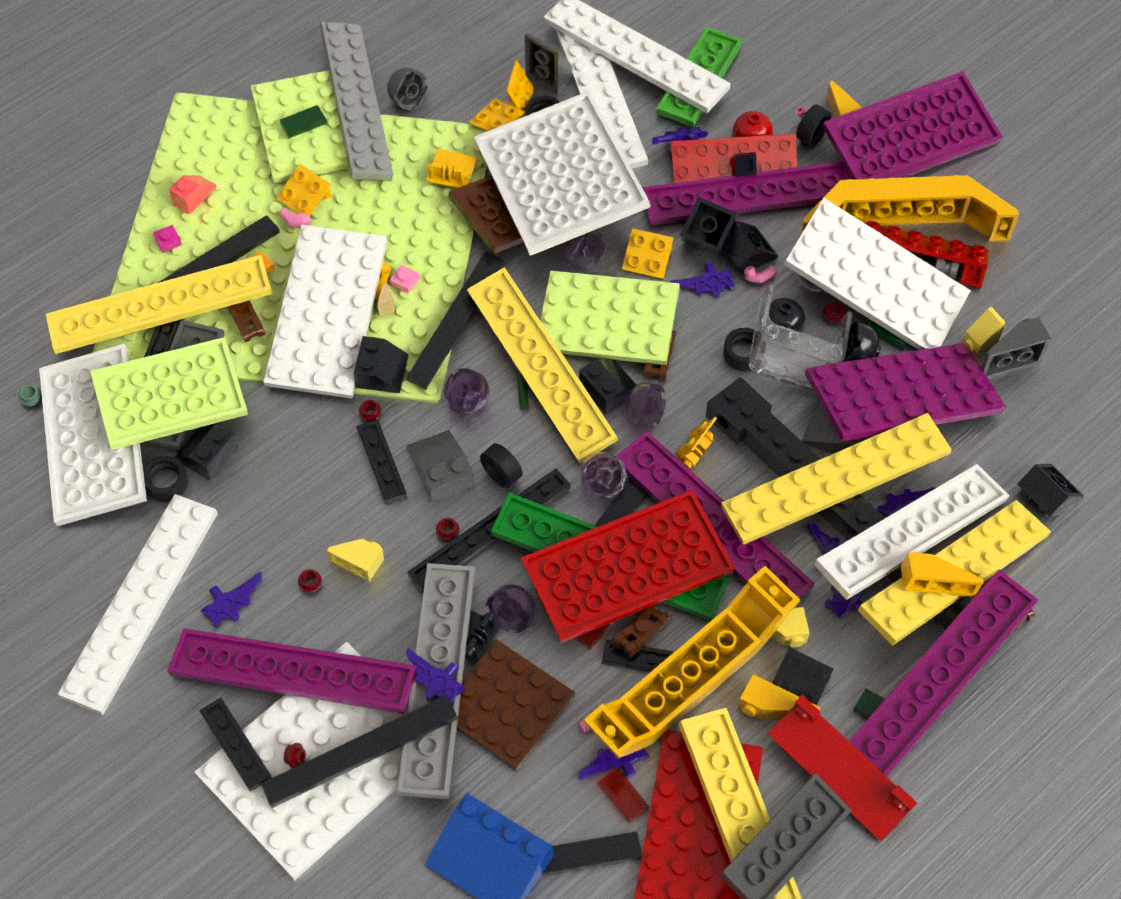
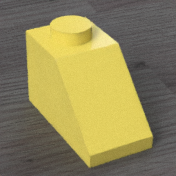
M990 307L966 330L962 343L968 347L975 358H978L987 353L999 341L1006 322Z
M364 539L331 546L327 550L329 562L369 582L384 561L382 547L376 542H368Z
M804 607L794 608L770 638L782 646L800 647L806 644L809 637V629Z

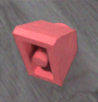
M183 175L169 189L173 205L190 215L217 186L200 175Z

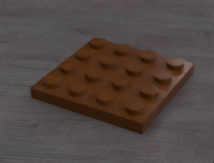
M492 176L449 191L448 198L493 254L523 243Z
M496 639L462 681V685L466 690L461 693L457 731L517 771L574 698L575 692Z

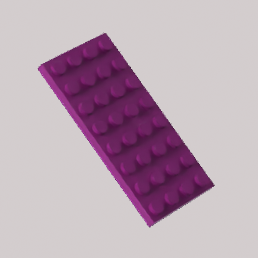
M964 71L825 121L822 125L853 180L907 178L999 143L1003 139Z
M963 343L810 367L805 372L807 380L841 441L876 436L926 413L929 414L935 425L1001 414L1006 408L986 374L982 372L976 358Z

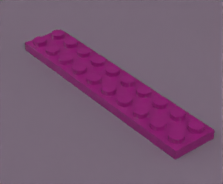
M842 162L757 172V175L737 177L733 175L642 187L650 201L651 207L646 209L650 226L687 221L698 197L737 214L818 204L840 180L852 178Z
M648 431L614 457V463L657 503L693 490L736 568L734 574L745 584H747L752 576L766 566L799 599L814 587L815 583L765 537H760L743 545L721 508V502H724V500Z
M998 569L849 742L888 777L1036 605L1038 599Z
M184 628L167 671L171 676L404 714L416 676V665Z

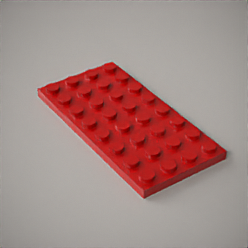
M693 490L521 557L520 561L560 643L734 573L736 569Z
M667 730L663 733L634 899H741L719 876L731 861L683 735L679 731ZM740 743L758 787L763 747Z

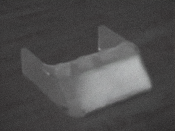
M769 285L760 300L749 357L750 369L757 374L813 391L805 376L806 369L844 361L852 312L847 311L839 322L835 343L779 326L770 320L769 309L774 287Z

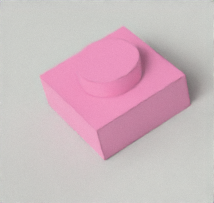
M400 265L391 277L390 285L409 294L419 281L420 273Z

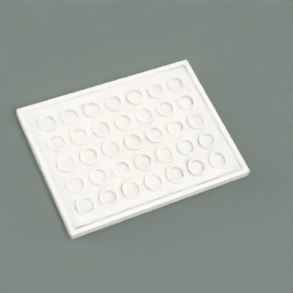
M589 91L474 137L530 256L651 207L650 201Z
M347 642L335 651V653L362 657ZM285 694L247 726L243 732L273 778L292 769L284 763L283 759L284 751L289 744L301 743L303 745V749L306 752L303 762L305 763L406 715L409 703H407L405 713L400 714ZM403 746L274 808L270 807L262 785L252 792L248 790L223 748L198 768L195 774L295 881L397 789Z

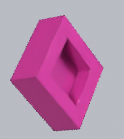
M173 225L153 232L154 239L162 253L182 245L181 239Z

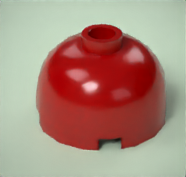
M758 111L743 113L736 119L732 128L733 138L773 135L771 121L765 114Z

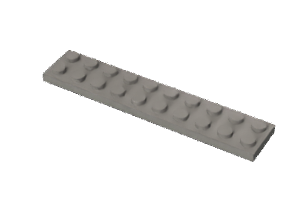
M321 22L320 31L351 179L392 180L394 174L361 26L359 24Z
M427 563L415 653L439 670L442 669L444 671L451 662L455 663L459 669L454 673L452 679L462 685L475 567ZM415 679L409 697L407 714L440 697L436 696L432 700H428L425 696L428 690L423 683L418 684ZM461 694L457 695L452 703L457 717L459 715ZM458 719L403 745L397 794L399 796L449 799Z

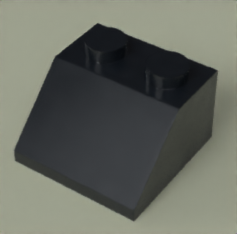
M698 197L680 234L682 242L700 250L719 253L738 214Z
M737 220L734 221L721 248L730 255L732 264L738 269H745L749 266L756 269L775 260L779 256L756 226Z
M362 336L354 369L356 388L400 393L409 357L408 353L386 339Z
M596 359L579 370L580 382L605 415L642 391L615 360Z
M214 423L199 427L174 458H177L185 467L212 481L239 447L233 432Z
M1035 464L1017 483L1022 489L1021 493L1027 499L1033 500L1038 505L1037 509L1044 516H1058L1084 497L1053 464Z

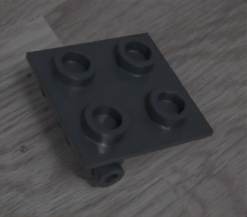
M472 610L470 613L465 659L475 664L487 651L501 627V624L494 621L495 617L491 613L487 612L485 615H480Z
M789 647L772 684L799 697L803 695L811 703L817 705L832 676L834 668Z

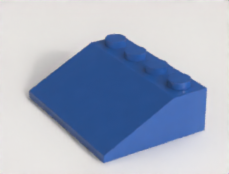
M466 793L448 819L425 866L476 899H525L554 854L551 844Z

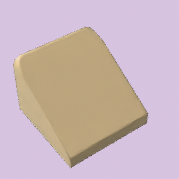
M386 283L382 286L377 304L380 317L395 313L394 299Z

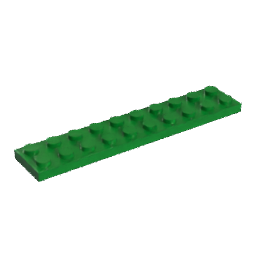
M509 492L491 529V535L536 552L597 528V526ZM724 576L662 603L712 621L729 578Z

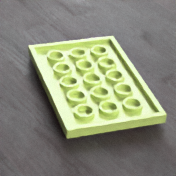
M329 70L251 85L274 184L288 181L299 163L316 175L349 168ZM318 105L326 118L327 124L288 138L280 124V119Z
M550 271L540 321L562 354L667 365L680 285L679 283Z
M225 337L90 371L111 450L248 415Z

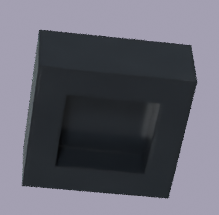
M756 152L734 154L736 177L757 175Z

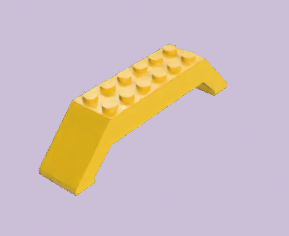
M968 175L840 180L824 197L861 222L875 221L880 225L964 222L987 236L989 241H1010L1019 216V211ZM820 202L803 218L800 235L804 231L805 227L807 226L808 222L810 221Z
M764 566L748 580L747 584L725 610L620 699L605 705L602 703L583 722L617 758L652 745L663 736L665 731L671 729L754 657L797 606L800 599Z

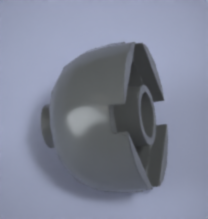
M398 69L389 78L387 84L390 100L405 110H412L410 108L415 104L417 107L420 106L428 92V86L425 79L427 80L426 76L415 69Z

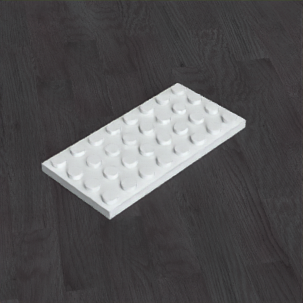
M825 198L820 202L784 262V265L918 350L941 347L970 293V290Z
M301 225L263 382L265 386L353 399L356 386L354 369L362 336H367L387 246V236Z
M125 344L39 368L53 519L57 526L147 501L140 443L111 450L90 373L92 370L128 362V348Z

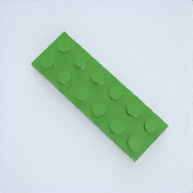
M706 27L687 60L723 78L740 50L743 40ZM669 92L665 93L656 108V114L694 127L703 112Z

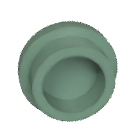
M25 385L20 389L19 400L24 406H34L41 401L42 393L38 387Z

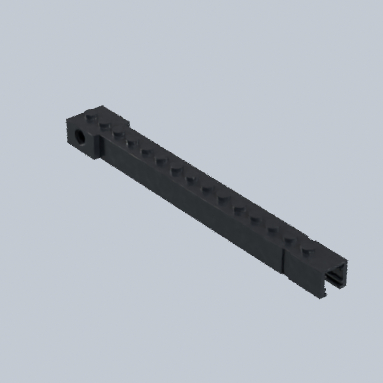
M741 377L707 402L706 417L709 420L716 417L717 419L714 424L736 445L743 442L779 477L821 459L771 413L772 405ZM860 494L818 512L847 540L852 539L885 519ZM901 567L886 575V577L893 583L902 578ZM963 596L931 619L946 630L972 599L969 596Z

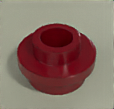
M831 302L825 306L823 317L826 321L839 323L844 319L845 310L840 303Z
M366 400L359 407V415L364 421L370 422L381 416V406L374 400Z
M452 518L440 520L436 526L437 536L445 541L455 539L459 534L458 523ZM447 528L452 530L450 532H444V530Z
M312 569L303 571L298 578L299 588L307 593L317 591L322 585L321 575ZM309 580L314 581L312 584H306Z
M301 743L289 744L284 751V763L291 768L302 764L306 757L303 745Z

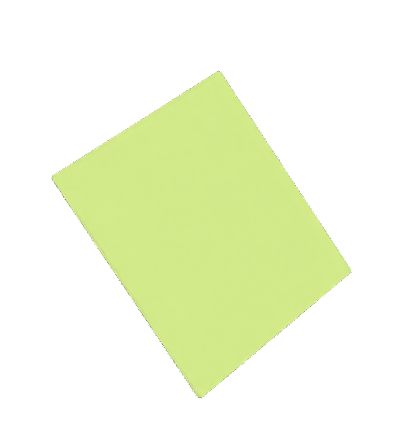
M176 93L174 95L111 296L158 283L267 215L279 227L280 233L234 261L250 258L261 250L274 263V269L267 273L272 294L250 300L266 335L261 337L257 335L252 337L251 341L245 343L227 307L184 319L185 321L223 329L237 379L263 383L301 228H291L279 215L280 211L285 208L292 214L298 213L276 199L287 181L274 184L253 100ZM380 114L394 174L392 180L351 179L349 168L319 174V177L331 184L329 189L332 196L328 200L322 199L310 216L311 223L308 226L387 236L388 241L383 261L393 266L387 284L394 299L395 313L380 317L377 306L378 301L374 300L367 337L386 339L408 353L409 357L400 393L361 389L355 386L354 394L439 403L442 397L450 352L427 390L406 379L464 286L475 230L448 198L449 191L457 188L426 182L429 173L427 165L433 162L438 149L478 157L468 184L485 178L487 165L474 137L486 131L468 123ZM183 175H200L216 184L217 187L189 215L173 205L169 189ZM173 225L181 239L182 245L162 253L154 239L153 232ZM400 265L420 273L419 281L409 294L390 285V279ZM254 325L247 326V330L254 328ZM156 326L95 343L92 353L125 344L128 348L129 361L144 358Z

